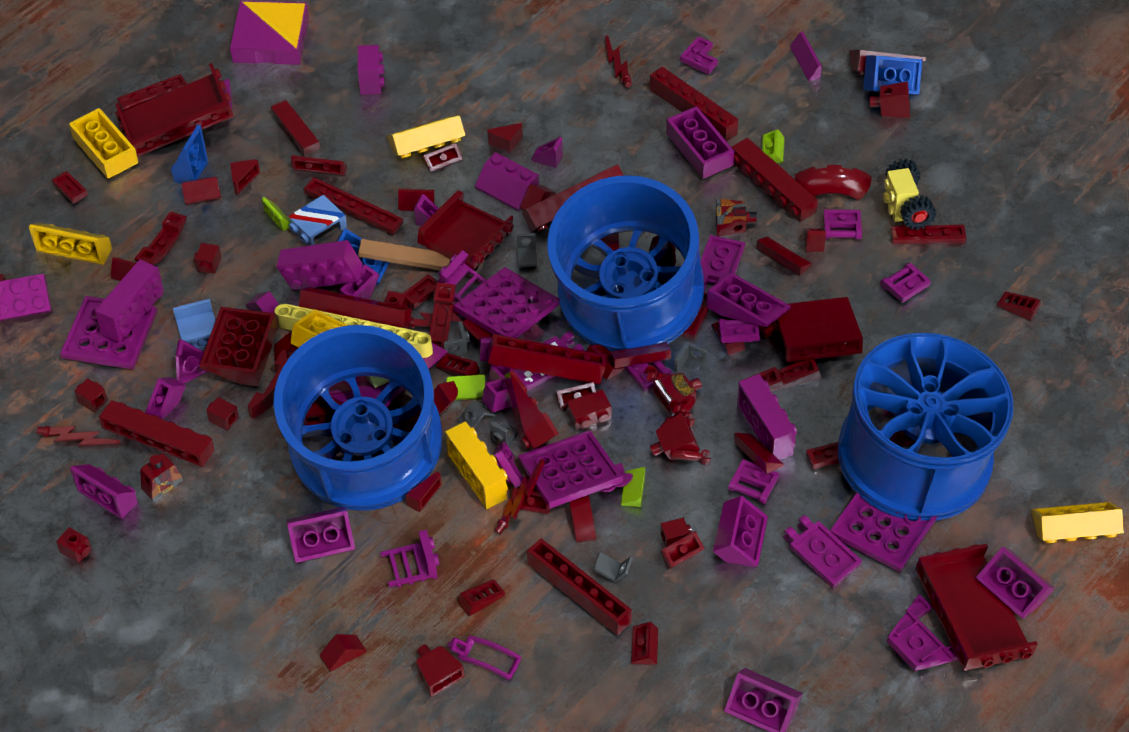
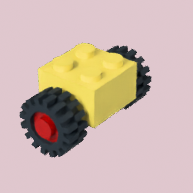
M907 158L904 161L902 159H899V162L894 161V165L890 164L889 169H886V179H884L886 192L883 193L884 203L888 204V213L892 215L894 222L904 221L910 229H914V227L916 230H919V227L923 229L925 228L924 225H931L930 221L934 222L936 210L929 197L921 195L918 198L919 191L916 185H918V180H920V172L916 163L911 159L910 161Z

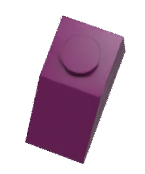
M172 377L158 378L145 413L156 415L164 420L180 403L186 385Z

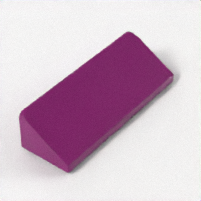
M802 31L794 39L790 48L806 78L809 81L819 79L821 77L822 65Z

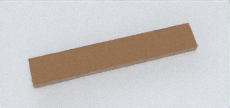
M361 239L358 257L434 270H441L444 266L448 267L451 260L432 250Z

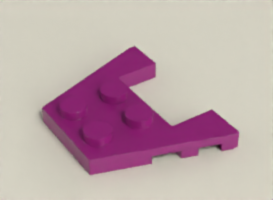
M920 594L917 595L912 605L909 606L905 615L899 620L886 640L914 671L958 660L952 645L945 647L919 620L932 609V606Z

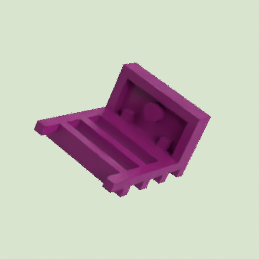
M463 250L459 255L455 254L449 261L450 265L448 267L444 266L438 274L440 276L439 283L455 284L456 286L467 273L473 276L458 294L455 293V302L462 299V295L476 280H479L481 284L486 281V279L465 264L469 254Z
M427 530L419 531L420 543L380 552L381 557H390L395 580L388 582L389 587L397 586L399 588L402 587V584L409 583L411 585L419 580L424 582L425 579L432 577L437 579L436 566L439 565L437 553L433 554L432 549H435L433 537H428ZM411 550L414 552L419 575L415 576L411 574L406 552ZM401 553L407 578L400 579L394 554Z

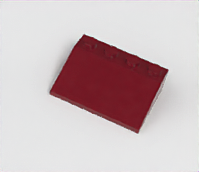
M220 307L199 365L200 368L238 384L259 387L278 330L276 314Z

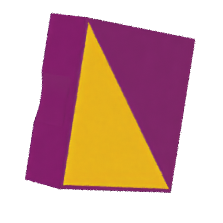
M240 0L230 46L233 63L300 65L304 48L303 40L309 21L307 2Z

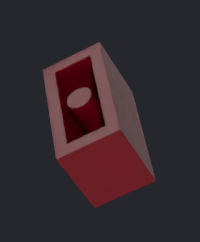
M602 389L567 401V414L575 430L611 419L612 406Z

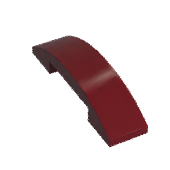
M170 211L162 222L161 231L148 247L141 249L135 257V261L138 262L141 259L152 265L160 262L179 238L187 216Z
M437 282L429 335L433 344L444 349V342L448 341L451 328L456 285Z
M283 349L274 362L276 374L264 394L256 392L248 405L250 418L258 417L274 404L275 386L279 374L288 360L286 350Z
M589 495L569 501L576 543L596 540Z

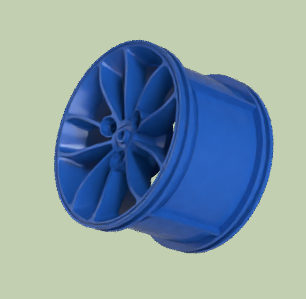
M627 175L608 177L590 183L575 192L560 207L549 229L547 247L550 264L558 281L557 291L560 307L566 322L575 334L591 345L598 344L606 347L610 352L665 342L669 344L681 336L697 317L704 297V277L700 260L698 226L687 202L676 191L661 182L645 177ZM633 231L629 247L613 251L601 241L602 238L613 234ZM645 232L659 235L657 246L649 253L636 248L639 239ZM670 243L679 250L685 260L682 266H657L656 264L665 255ZM588 247H593L604 254L606 258L601 265H592L581 258L582 253ZM575 269L585 276L600 279V281L586 289H582L572 281L573 270ZM669 280V281H668L667 283H665L664 285H662V284L659 283V281Z
M367 325L342 326L327 330L309 339L290 356L283 366L274 392L275 417L281 434L288 444L290 458L298 477L315 496L339 508L346 506L348 510L370 511L385 508L406 499L405 496L408 492L430 477L441 453L442 426L437 407L434 403V389L429 369L420 353L408 341L391 331ZM355 377H381L390 380V383L376 399L361 397ZM344 380L350 384L354 398L339 405L331 398L329 387ZM401 387H404L412 394L410 402L399 409L389 411L385 406L391 396ZM321 396L326 406L334 413L331 422L303 425L311 405ZM422 410L417 423L410 433L393 427L394 424L402 422ZM333 436V440L328 445L314 452L303 445L302 438ZM384 436L381 440H377L378 437ZM346 440H351L347 444L344 443ZM391 441L399 443L397 446L391 449ZM378 451L382 453L381 455L372 458L371 454H374ZM340 452L344 455L343 461L330 459ZM356 456H364V460L354 461Z
M911 333L888 339L876 346L862 360L857 370L852 389L851 406L843 422L838 440V460L849 485L863 500L876 509L902 519L907 514L908 520L917 521L919 516H921L920 521L930 520L932 516H938L936 521L943 520L969 509L979 500L989 483L994 464L993 453L1004 440L1013 417L1012 392L1004 374L983 352L964 341L946 335ZM875 407L895 414V418L890 420L881 431L877 430L868 414V411ZM902 430L904 434L916 442L909 449H904L890 441V437ZM961 433L969 436L976 442L977 449L969 452L961 446L953 434ZM923 443H942L953 457H931L918 454L917 452Z

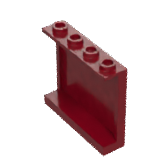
M457 190L418 229L417 243L450 259L455 254L459 255L463 250L469 254L465 264L474 270L479 264L483 263L485 257L491 254L498 244L502 243L504 237L513 231V216L511 215L506 221L463 202L464 193Z
M848 297L788 303L791 306L790 310L776 319L785 345V358L787 362L861 354L863 351V337Z

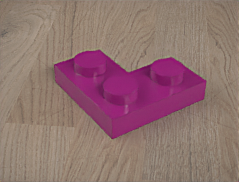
M699 36L680 56V62L708 75L718 65V59L707 55L713 48V43Z
M504 441L498 444L495 459L497 465L505 470L507 481L510 484L513 483L516 488L522 484L524 478L514 464V454Z

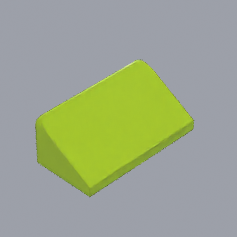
M777 129L763 134L762 151L776 163H783L784 136Z
M263 197L264 211L282 231L289 229V218L274 202Z
M485 375L446 378L447 382L454 381L458 388V396L455 400L482 399Z
M645 467L625 472L633 474V478L623 487L622 506L641 507Z

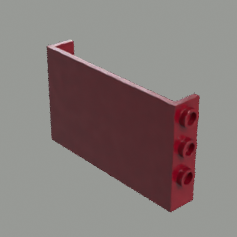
M210 63L209 66L212 74L123 111L119 103L115 104L117 108L115 112L118 121L122 122L119 123L123 133H126L124 135L125 138L135 148L137 157L191 135L197 125H201L203 130L234 116L229 104L232 100L228 91L224 92L227 88L224 81L220 80L222 76L218 68L215 69L213 64Z
M975 544L967 548H955L947 552H936L932 555L919 557L915 567V571L964 671L980 667L988 668L998 663L1006 664L1021 658L1028 659L1033 656L1038 645L1036 641L1027 642L1011 608L976 578L988 564L984 557L988 548L987 544Z

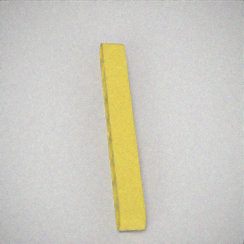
M280 304L275 308L278 326L292 331L293 324L312 312L313 309ZM320 311L347 325H367L391 331L408 341L420 353L422 358H427L433 354L431 336L427 333Z

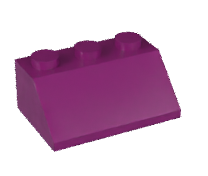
M495 152L485 162L475 184V189L519 211L530 184H539V174Z
M84 464L70 468L77 491L119 518L123 519L138 503L135 495L136 492L131 486L123 485L116 477H110L100 467L96 468L91 464Z
M742 495L725 501L722 507L713 552L725 562L757 567L768 516Z
M346 506L286 519L295 563L355 550Z
M1003 546L976 577L1022 619L1037 609L1055 589L1012 550Z
M744 668L736 676L724 712L769 732H786L797 711L803 693Z

